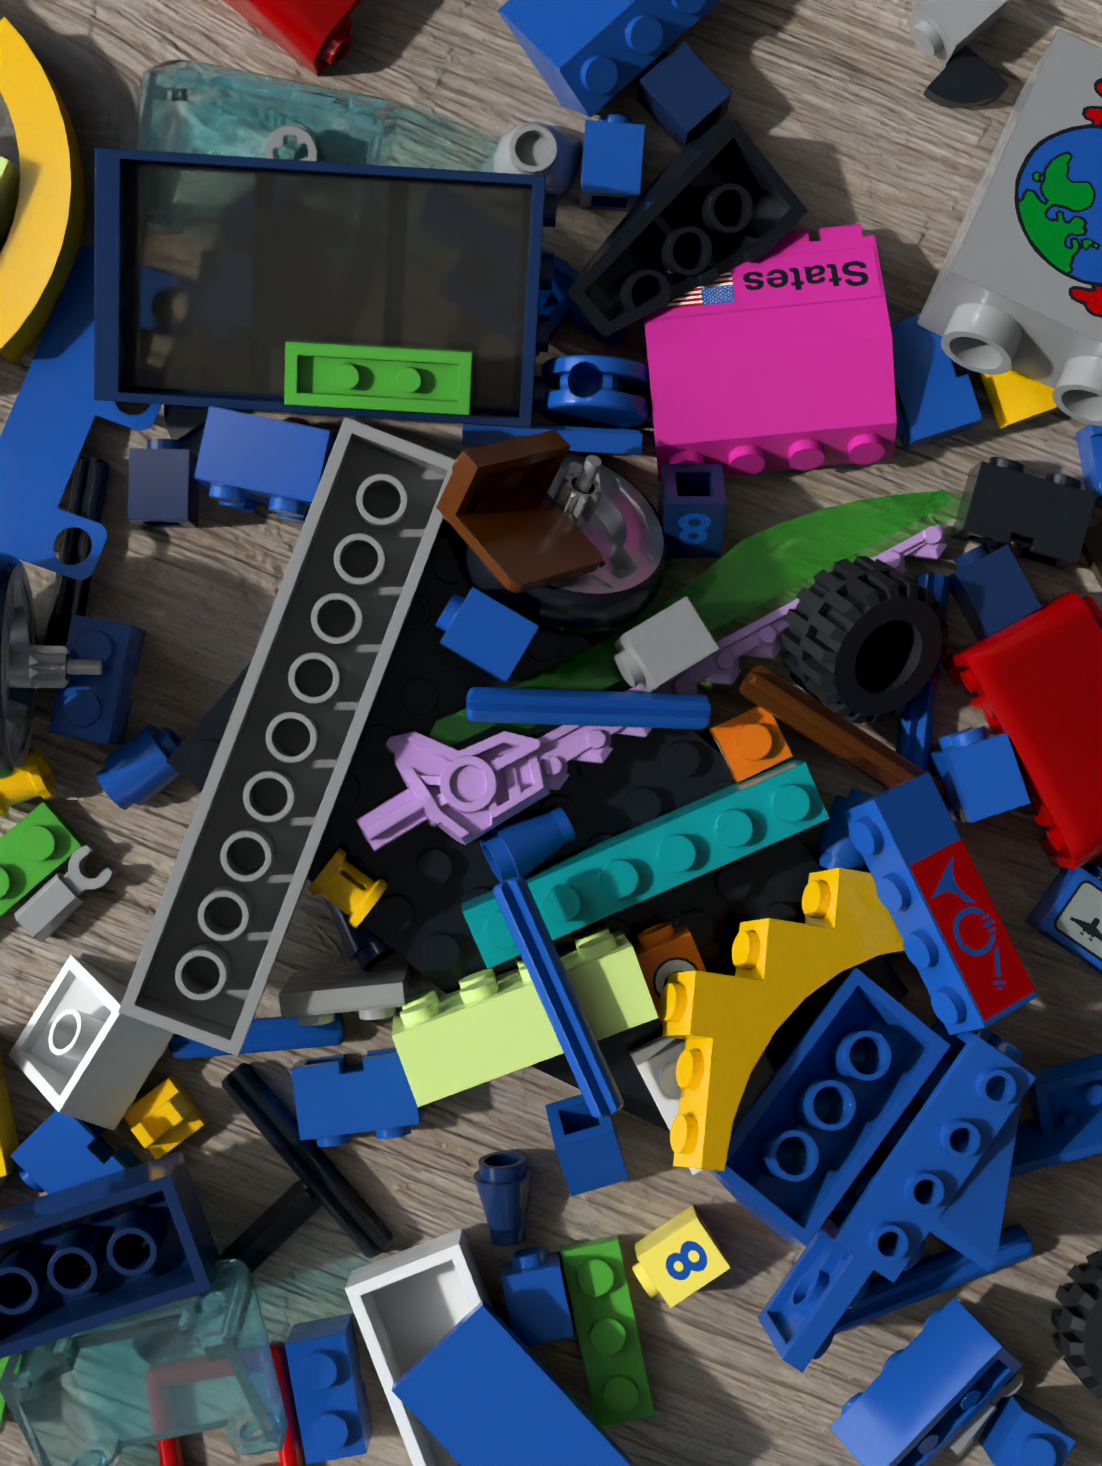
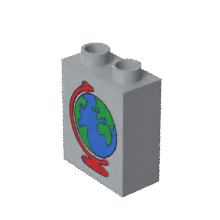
M1058 28L1017 97L916 325L942 336L941 347L950 359L962 367L974 372L990 375L1002 374L1011 368L1054 388L1053 400L1060 410L1078 421L1095 426H1102V48Z

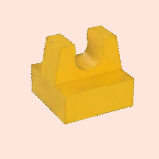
M173 1074L130 1106L123 1115L131 1126L130 1130L144 1148L147 1147L155 1159L163 1157L208 1122Z

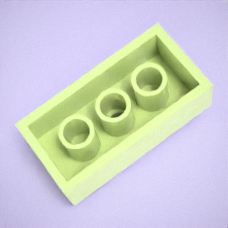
M608 926L587 931L574 938L576 947L558 953L597 1041L659 1018L634 948L621 930L610 934ZM522 957L516 960L518 968L498 976H495L493 969L473 973L458 981L460 990L441 997H437L435 990L425 991L406 999L405 1004L402 1005L403 1011L397 1012L393 1016L391 1036L418 1107L564 1053Z

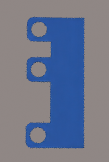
M83 244L80 245L65 287L57 300L0 436V552L75 580H85L93 574L107 540V531L102 524L58 508L94 418L98 416L142 431L149 429L155 423L162 404H151L145 412L139 415H127L119 410L116 401L94 400V248ZM142 265L141 327L175 339L187 337L192 332L196 323L195 314L199 284ZM168 288H177L184 291L190 300L189 313L182 321L174 324L161 322L153 312L155 297L161 291ZM141 368V380L145 382L167 383V380L162 375ZM76 527L83 529L88 533L92 542L89 556L83 562L75 565L61 562L54 552L56 537L67 528Z

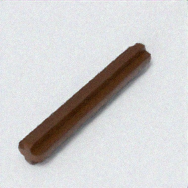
M755 664L744 676L739 689L744 697L886 789L926 773L925 770L845 718L842 719L828 707L762 664ZM931 775L944 802L947 792L946 785Z

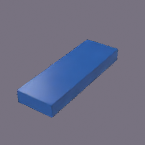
M463 423L462 445L484 446L512 440L519 436H530L556 430L571 446L569 451L641 455L643 434L639 429L543 423H532L530 428Z

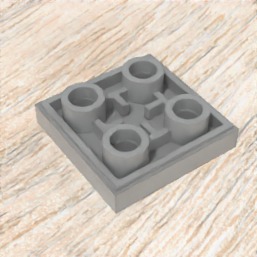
M408 962L376 964L365 970H362L360 966L294 972L279 993L281 1016H285V1018L298 1017V1024L301 1026L331 1023L335 1021V1013L359 1011V1018L362 1020H378L395 1016V1007H402L405 1004L412 984L411 964Z

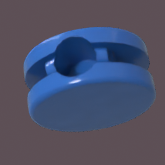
M601 355L561 356L549 359L543 363L541 376L547 377L546 386L556 389L545 393L544 413H540L544 418L565 425L612 428L638 426L649 419L650 403L646 399L634 395L650 389L649 368L647 366L624 358Z

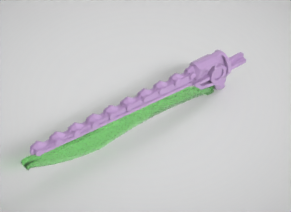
M940 489L935 492L906 493L858 500L817 510L748 537L739 542L708 570L666 602L616 635L512 688L603 691L624 679L615 663L614 656L618 654V651L613 644L624 633L682 598L688 597L709 633L813 578L822 569H830L837 561L846 558L853 563L855 558L860 556L859 552L947 505L950 500L949 493ZM939 524L929 526L920 533L871 559L874 561L879 559L904 574L907 570L904 567L905 556L933 560L939 558L947 546L944 530ZM797 598L716 642L719 647L718 651L651 693L696 694L697 682L732 685L742 671L739 669L740 656L773 660L782 648L780 645L781 631L789 629L790 624L784 621L788 610L795 609L800 600ZM639 685L625 691L643 693ZM466 709L435 721L428 737L415 731L389 737L385 747L394 754V765L407 789L357 818L356 822L364 838L369 842L374 851L379 850L427 821L429 826H438L453 839L466 845L550 794V790H560L570 776L567 774V762L569 760L602 764L613 750L610 747V735L620 734L646 737L652 728L562 725L538 739L504 731L458 751L451 748L453 744L457 745L495 726L527 732L540 725L471 722L467 719Z

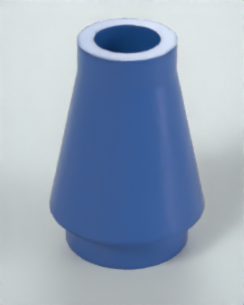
M557 807L546 813L497 825L491 829L490 835L480 839V845L496 878L502 882L515 876H522L524 878L563 845L571 842L576 837L567 815L562 808Z

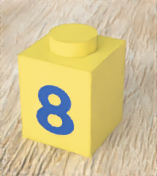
M693 1205L634 1244L636 1257L639 1263L632 1267L636 1277L651 1298L660 1293L670 1308L730 1269L725 1252Z

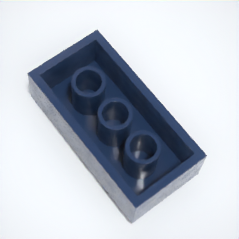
M182 1151L0 1210V1359L212 1289L221 1264V1258Z

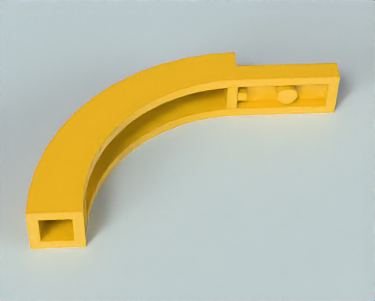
M4 16L0 20V92L8 107L15 128L19 149L20 183L13 224L0 253V354L15 364L35 342L49 322L57 300L65 287L82 237L85 189L79 143L62 97L27 42Z

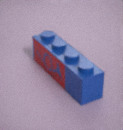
M929 772L895 785L841 812L849 827L850 839L854 847L862 854L876 883L878 897L881 903L889 910L903 939L905 953L916 966L931 996L933 1011L944 1023L949 1035L986 1028L1038 997Z

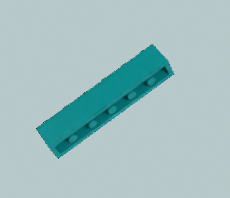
M790 759L534 871L524 878L553 941L830 818L806 762ZM493 890L461 903L462 912L487 969L520 955L495 899Z

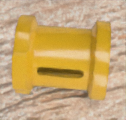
M33 748L28 751L25 763L18 773L11 777L0 779V816L8 814L10 806L41 796L44 800L56 797L55 779L48 760L40 748Z
M339 847L306 892L312 897L318 894L323 896L349 916L348 924L356 928L381 897L388 883L382 879L373 881L345 860L346 852Z

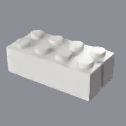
M463 1228L352 1270L345 1287L413 1466L461 1465L392 1392L393 1383L482 1300L494 1311Z

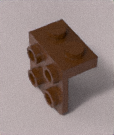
M556 430L530 436H519L512 440L484 446H473L463 450L453 464L452 475L436 507L458 532L460 537L465 540L495 575L496 579L507 590L514 593L525 592L594 572L602 561V554L547 493L571 447Z

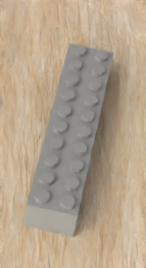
M344 417L118 1013L232 1055H239L253 1023L445 519L436 507L452 475L455 459Z

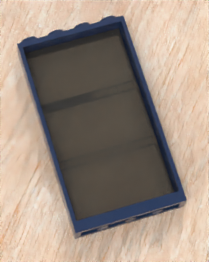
M95 147L94 400L197 407L213 406L228 409L531 428L533 412L544 413L547 377L535 376L536 353L548 352L550 315H539L540 290H552L554 253L542 252L544 227H556L558 190L546 189L547 176ZM297 340L472 350L470 415L284 405L285 342Z

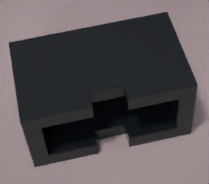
M991 457L989 463L981 461L969 471L951 538L979 546L986 542L988 548L993 550L998 549L999 543L1005 545L1009 542L1021 545L1018 557L1062 570L1078 564L1097 494L1081 490L1082 482L1073 477L1049 473L1046 475V479L1023 473L1025 468L1023 464L1001 457Z

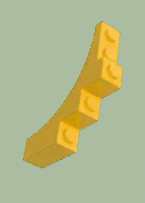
M834 868L809 873L808 884L802 896L805 924L773 918L740 922L739 933L736 935L732 946V960L736 967L735 976L697 970L668 973L667 984L661 992L659 1001L660 1016L664 1020L662 1036L685 1039L684 1051L680 1054L676 1066V1080L680 1087L678 1115L674 1118L670 1130V1144L674 1151L673 1166L725 1171L734 1117L749 1076L776 1030L807 996L840 972L882 954L905 952L903 939L889 910L881 903L878 897L876 883L871 873L845 868Z

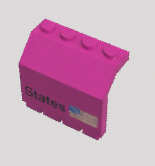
M861 224L819 228V241L812 242L809 241L808 229L789 231L769 253L752 262H745L720 275L719 279L704 287H697L670 301L667 306L644 317L658 482H661L662 464H722L723 476L735 474L750 476L766 471L786 469L811 470L818 466L848 463L865 465L879 460L894 459L897 414L893 342L875 235L863 236Z

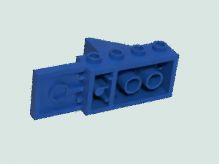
M939 1018L936 1019L930 1029L949 1043L951 1047L757 1317L782 1360L803 1373L812 1359H819L827 1351L834 1337L835 1325L847 1308H854L863 1299L869 1288V1276L873 1270L894 1283L902 1271H908L918 1262L924 1251V1239L929 1232L986 1271L990 1272L995 1265L1021 1101L1036 1077L1018 1065L1025 1055L1024 1053L986 1028L949 1035L944 1023ZM956 1051H961L954 1062L950 1063L951 1055ZM921 1101L924 1103V1105L917 1114L915 1112V1109L917 1104ZM886 1151L889 1153V1156L882 1164L881 1158Z

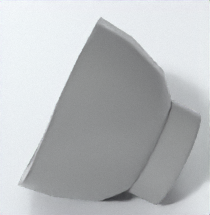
M538 121L515 125L499 139L495 153L483 163L481 172L547 176L546 189H557L558 200L569 191L574 181L582 155L581 144L573 135L553 125ZM483 188L488 198L503 206L510 204L523 206L524 191Z

